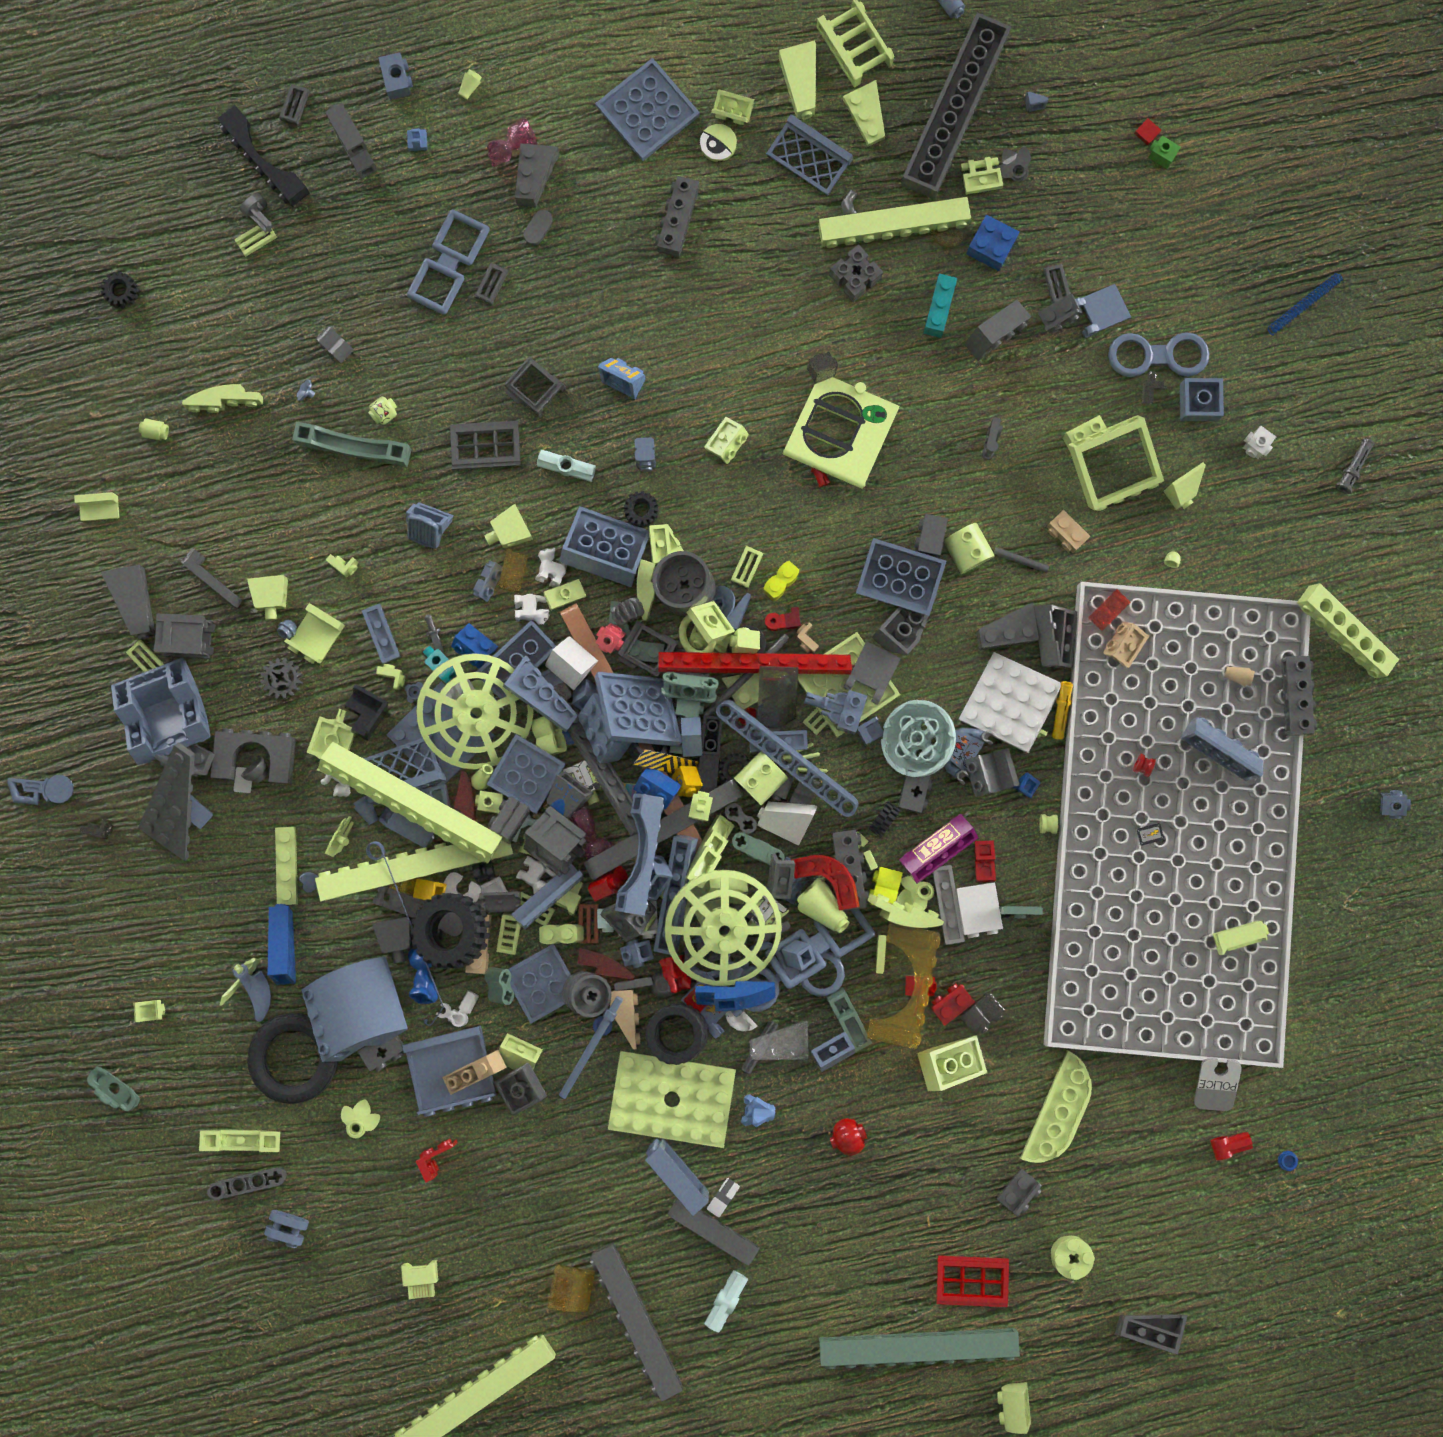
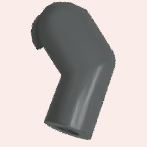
M849 190L841 203L844 215L857 213L853 206L857 193L853 190Z

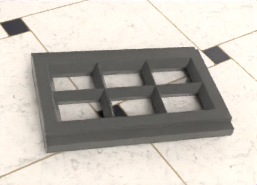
M518 421L450 425L453 470L521 466ZM497 432H512L513 442L497 443ZM493 433V443L478 444L477 434ZM473 434V444L458 445V435ZM513 445V456H498L497 446ZM478 447H493L494 457L478 458ZM474 448V458L459 459L458 449Z

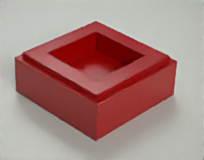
M1147 118L1134 134L1145 144L1149 145L1159 135L1161 129Z

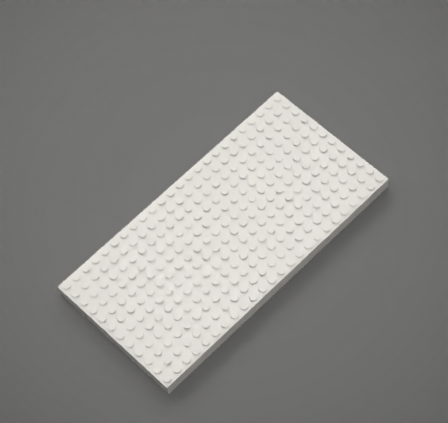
M1080 582L1077 585L1075 607L1077 621L1073 664L1070 675V682L1073 684L1070 698L1072 703L1069 706L1067 716L1044 1031L1045 1046L1202 1061L1207 1058H1218V1062L1227 1063V1059L1237 1060L1240 1064L1283 1068L1303 735L1286 736L1281 659L1286 656H1308L1311 616L1302 611L1301 607L1297 604L1298 601ZM1122 622L1134 623L1149 635L1130 668H1125L1114 658L1103 653L1107 643L1113 638L1118 626ZM1227 666L1250 668V670L1255 671L1251 686L1246 685L1244 687L1228 678H1224ZM1202 717L1210 722L1209 725L1214 729L1219 728L1226 732L1225 736L1231 740L1234 738L1240 741L1245 749L1257 752L1259 758L1263 760L1262 777L1245 781L1180 739L1193 718ZM1140 754H1144L1148 759H1156L1154 769L1149 777L1144 776L1141 772L1136 773L1133 771ZM1160 823L1165 839L1143 846L1140 845L1136 829ZM1254 921H1262L1263 924H1266L1269 931L1267 935L1268 940L1226 951L1224 955L1218 954L1213 933Z

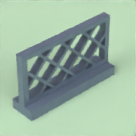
M790 114L787 123L766 153L770 158L827 196L847 166L853 161L852 154L792 114ZM790 129L795 133L796 139L785 142L784 135ZM808 141L811 145V150L800 152L799 142ZM797 143L798 153L787 154L786 145ZM784 145V156L777 157L773 154L776 147ZM823 151L826 153L827 160L816 162L814 152ZM812 153L814 163L803 165L801 155ZM799 156L800 166L792 167L789 165L788 158ZM838 161L842 164L839 171L831 172L830 162ZM827 163L829 173L818 175L816 165ZM815 166L816 176L807 177L804 174V168ZM830 176L831 183L825 189L820 185L819 178Z
M423 738L364 758L368 762L374 761L378 763L377 767L379 768L381 766L389 769V774L395 772L401 775L400 780L403 781L406 778L407 780H404V782L418 790L446 781L437 755L430 748L426 755L418 751L421 744L425 743ZM405 749L413 751L409 761L401 758ZM416 754L425 757L420 767L412 764ZM388 755L396 757L391 767L383 763ZM399 759L407 763L402 773L394 769ZM428 759L435 766V770L430 772L423 769ZM410 765L418 769L413 778L406 776ZM367 796L369 803L375 805L379 804L376 803L372 798Z

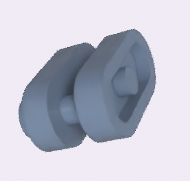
M271 1210L269 1219L274 1224L273 1226H266L264 1235L267 1236V1240L286 1242L285 1245L291 1248L301 1246L304 1236L299 1234L300 1230H307L309 1221L286 1212ZM281 1225L292 1227V1231L281 1228Z

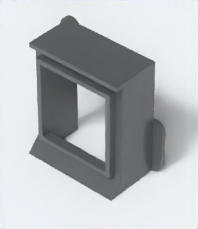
M530 356L505 383L506 394L517 404H525L538 417L542 416L541 411L559 391L563 393L566 390V386L561 381L549 374ZM531 367L552 384L536 404L514 386Z
M637 620L618 652V659L633 669L639 667L654 677L659 678L662 672H658V664L653 669L628 653L642 630L667 644L668 647L665 652H674L678 642L665 634L657 633Z

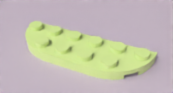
M1068 1050L1021 1154L1020 1159L1041 1163L1060 1156L1071 1144L1087 1108L1092 1090L1091 1079L1085 1064Z

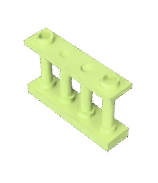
M852 0V9L831 21L826 20L825 16L822 15L817 18L816 25L854 88L861 84L862 73L883 61L890 68L894 59L893 51L891 48H887L866 15L863 3L858 2V0ZM855 15L861 22L860 25L841 36H836L833 31L834 27ZM866 30L871 39L851 51H846L843 43ZM876 46L880 53L879 56L861 66L854 65V57Z

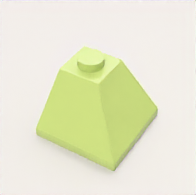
M1204 462L1174 481L1164 490V493L1176 510L1180 507L1185 509L1193 503L1192 499L1197 495L1206 466Z

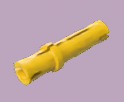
M1067 681L1061 682L1059 697L1056 699L1057 710L1052 737L1055 739H1064L1068 709L1072 703L1070 698L1073 684Z

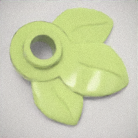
M911 876L902 878L901 884L905 889L899 894L897 902L902 905L905 902L911 905L915 902L923 906L924 911L928 900L934 895L933 886L928 882L921 881L916 884ZM922 888H926L928 890V893L926 895L921 894Z
M366 1099L358 1102L353 1109L344 1106L341 1111V1119L347 1125L346 1132L352 1138H360L364 1135L365 1131H372L380 1121L379 1114H370V1105ZM355 1124L359 1125L360 1130L358 1132L354 1131L353 1126Z

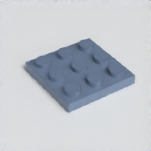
M515 734L488 780L487 785L505 796L513 797L527 805L530 811L537 814L551 791L556 775L562 772L566 763Z
M555 944L548 946L508 969L511 973V988L530 1024L565 1005L562 990L564 983L571 976V973Z

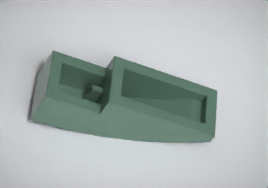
M842 987L835 993L826 996L843 1031L846 1032L852 1042L855 1052L872 1044L844 988Z

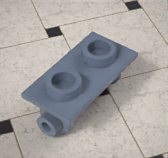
M489 561L486 563L481 573L485 580L478 579L473 588V595L488 602L505 568L496 562Z

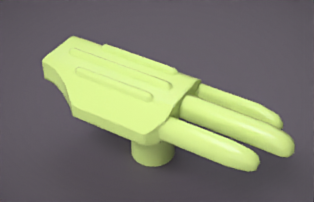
M351 816L342 820L325 853L334 857V855L342 851L344 846L349 844L347 836L353 826V822H350Z

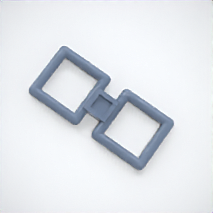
M450 210L432 244L433 249L442 254L438 262L428 258L423 261L407 292V297L438 313L447 314L464 281V276L456 272V269L460 262L468 266L473 264L490 231L489 226L456 210ZM454 218L481 231L468 257L441 244ZM429 267L455 279L442 306L416 294Z
M859 908L851 909V912L866 933L842 948L838 947L825 926L815 920L814 925L819 931L816 935L809 938L803 929H799L779 942L776 953L794 940L801 939L802 942L811 945L816 960L815 965L790 980L774 955L770 964L787 989L793 988L825 968L826 962L822 955L831 950L837 958H841L875 936L874 930ZM772 947L765 951L766 957H768Z

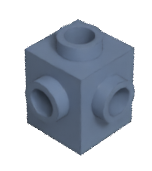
M1399 790L1381 793L1380 813L1382 815H1389V818L1393 819L1407 816V811H1410L1411 801L1407 799L1406 794H1402V791Z
M638 939L627 942V946L620 948L625 967L633 965V969L645 966V961L654 959L649 940L640 943Z

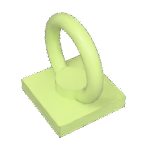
M714 601L690 608L686 612L688 615L683 618L679 627L680 642L686 652L712 653L717 640L729 637L735 633V630ZM691 621H693L708 643L704 650L693 648L687 639V626Z

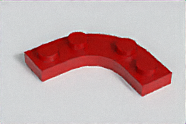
M824 855L791 859L795 862V879L818 875L827 878L832 883L839 911L860 907L853 877L842 863Z

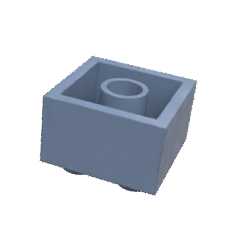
M1185 378L1180 383V421H1219L1224 416L1223 378Z

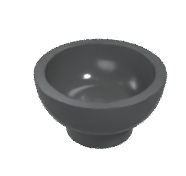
M261 757L254 761L243 771L241 777L247 781L261 782L268 775L265 760Z
M662 970L653 974L651 977L653 985H649L653 995L662 999L671 997L674 993H671L670 986L663 977Z

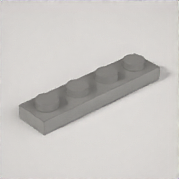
M952 865L941 866L932 874L940 919L944 921L942 925L944 943L948 945L965 942Z

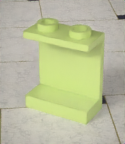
M309 603L305 609L308 613L297 628L295 636L290 640L286 638L284 642L289 644L288 649L298 654L300 651L305 654L304 659L312 664L315 661L321 664L345 625Z

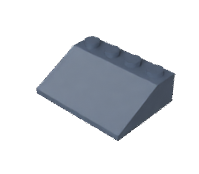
M579 506L562 548L559 562L631 587L649 539V530Z
M873 538L856 593L929 616L946 561Z
M1202 717L1193 718L1180 739L1245 781L1259 778L1263 775V760L1259 758L1257 752L1245 749L1240 741L1234 738L1231 740L1225 736L1226 732L1219 728L1214 729L1209 725L1210 722Z

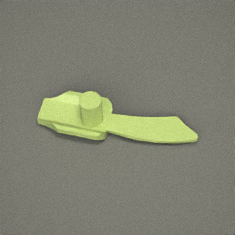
M254 957L246 961L244 964L248 968V974L252 975L261 961ZM239 964L234 967L238 974L243 972V967ZM239 978L222 995L220 1006L238 989L241 984Z

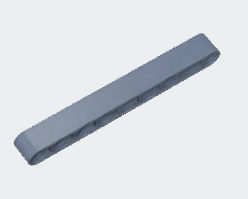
M724 700L717 707V716L835 810L846 817L855 814L858 808V800L739 705L732 700ZM724 705L730 708V714L723 712L722 707ZM737 719H745L746 726L739 725ZM753 730H759L761 738H756L753 735ZM768 742H774L777 749L771 750L768 747ZM783 754H789L792 757V761H785ZM798 767H806L807 773H800ZM814 778H819V779H821L822 782H823V785H821V786L815 785L813 779H814ZM835 790L838 793V797L832 798L829 795V791ZM850 802L854 808L848 810L844 807V803Z

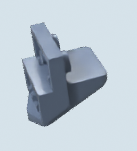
M420 502L416 505L413 504L406 512L408 539L420 545L436 549L440 544L441 535L451 524L454 515Z

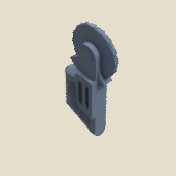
M55 775L50 779L46 778L44 781L8 778L7 780L14 803L38 805L41 793L48 802L64 803L71 798L74 791L72 781L64 775ZM16 783H22L24 791L33 792L34 797L20 796Z

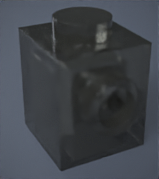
M830 352L819 353L809 359L807 371L814 383L817 384L835 377L838 363L831 356Z

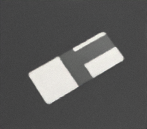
M727 1178L707 1207V1210L720 1217L740 1186Z

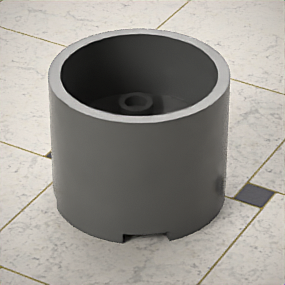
M687 551L670 553L660 560L654 570L652 580L654 591L664 606L674 615L685 617L688 615L686 612L690 608L712 602L715 598L716 586L714 577L706 563L694 553ZM685 584V585H689L690 587H689L688 589H687V588H684V589H683L682 586Z

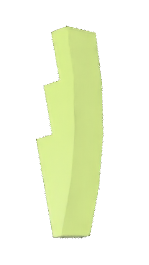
M721 814L717 815L696 852L686 879L689 881L701 874L713 871L722 857L720 854L728 843L726 839L735 825ZM707 881L697 885V887L702 889Z

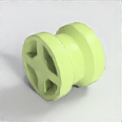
M1041 814L1039 823L1040 833L1051 832L1052 834H1057L1058 816Z

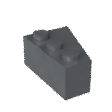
M520 144L515 193L517 206H537L555 162L560 156L557 146Z
M1054 605L1034 606L1042 666L1054 669L1072 668L1077 611Z
M1120 1315L1115 1335L1178 1355L1188 1315Z

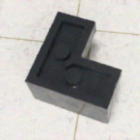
M355 684L353 686V694L345 704V709L360 716L352 727L351 732L369 741L388 712V701Z

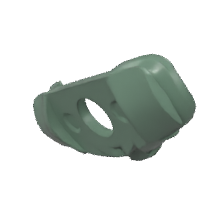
M97 1066L88 1075L87 1082L95 1089L94 1094L99 1097L102 1103L113 1108L120 1107L124 1111L133 1110L139 1104L140 1097L133 1089L109 1071ZM111 1083L119 1085L120 1090L118 1093L115 1094L110 1091Z

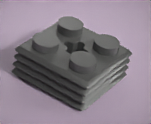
M529 1063L522 1065L494 1082L512 1116L547 1097Z

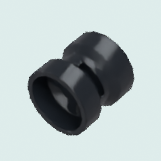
M492 860L489 863L472 864L476 883L483 882L487 878L489 880L496 878Z

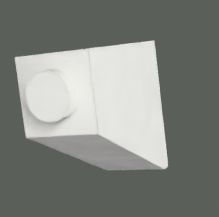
M768 801L766 807H761L757 815L760 818L757 826L799 845L815 814L817 806Z

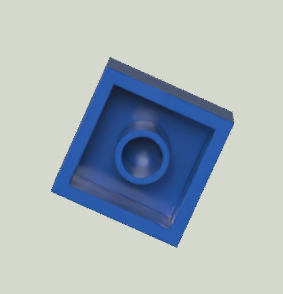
M986 215L966 254L1000 271L1019 235V231Z

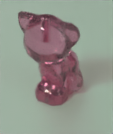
M520 118L508 127V139L506 142L499 139L488 143V156L492 167L510 161L512 150L519 149L521 143L537 145L535 134L527 119Z
M584 807L570 817V821L586 833L585 839L588 842L585 849L586 861L615 845L605 838H597L594 816L590 808Z

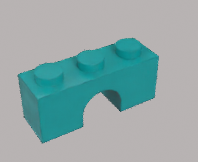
M943 274L938 275L923 334L942 337L957 278Z

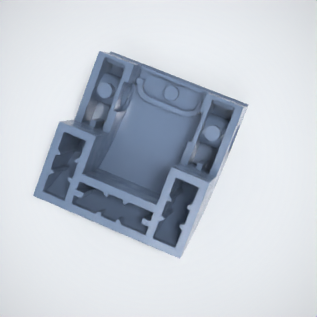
M183 657L111 685L114 711L125 726L127 751L138 766L151 762L155 759L156 754L169 755L174 745L178 742L187 748L190 745L210 738L205 708L194 678Z
M386 957L369 959L342 967L320 977L302 989L303 999L322 1062L342 1061L364 1046L383 1045L408 1029Z

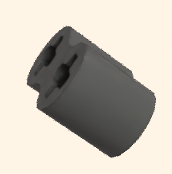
M330 326L315 339L340 364L354 351Z
M813 779L815 785L819 786L820 782ZM799 781L789 803L810 805L815 793Z
M732 803L726 807V818L737 823L742 833L752 834L756 830L757 823L755 819L746 816L740 805ZM730 808L733 809V810H734L735 808L738 809V811H737L738 816H737V817H736V816H732V817L729 816V815H730V811H729ZM752 821L751 826L753 827V829L750 830L748 828L747 830H745V825L743 822Z

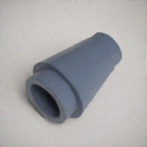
M366 795L353 803L354 809L369 825L379 819L373 804L368 802Z

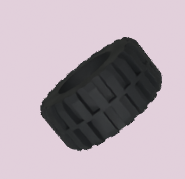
M453 893L437 894L432 896L431 900H425L422 904L424 907H419L416 911L417 917L412 919L414 929H411V935H414L412 944L418 948L416 953L419 956H424L423 961L427 964H432L436 968L453 969L463 968L464 965L474 963L473 959H479L482 955L480 951L485 950L488 945L485 943V940L490 937V933H487V928L490 927L489 921H485L487 914L485 911L480 910L481 905L478 902H473V898ZM449 912L455 913L463 925L462 939L452 950L446 949L438 937L439 923Z

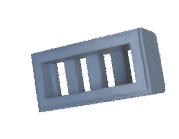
M749 593L741 599L727 618L735 631L739 629L750 603L751 594Z

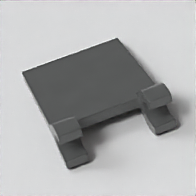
M866 641L843 688L851 690L855 681L876 691L871 702L878 705L901 658Z

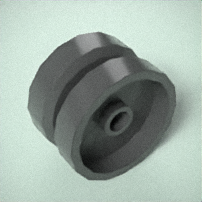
M579 971L567 978L562 990L563 1001L566 1006L573 1012L590 1018L599 1016L606 1011L612 996L611 988L607 981L601 976L588 971Z

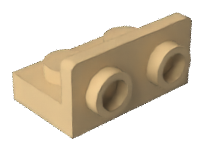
M1064 510L1046 526L1049 529V534L1054 538H1058L1062 542V547L1068 552L1074 553L1090 537Z
M1122 622L1118 626L1113 638L1107 643L1103 653L1114 658L1125 668H1130L1149 635L1134 623Z

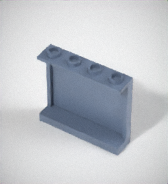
M481 1026L402 1045L408 1059L419 1108L418 1115L423 1114L424 1117L435 1115V1111L440 1109L443 1112L454 1110V1106L460 1104L462 1108L474 1105L473 1101L481 1100V1103L493 1100L492 1097L497 1094L492 1075L451 1095L442 1078L488 1055Z

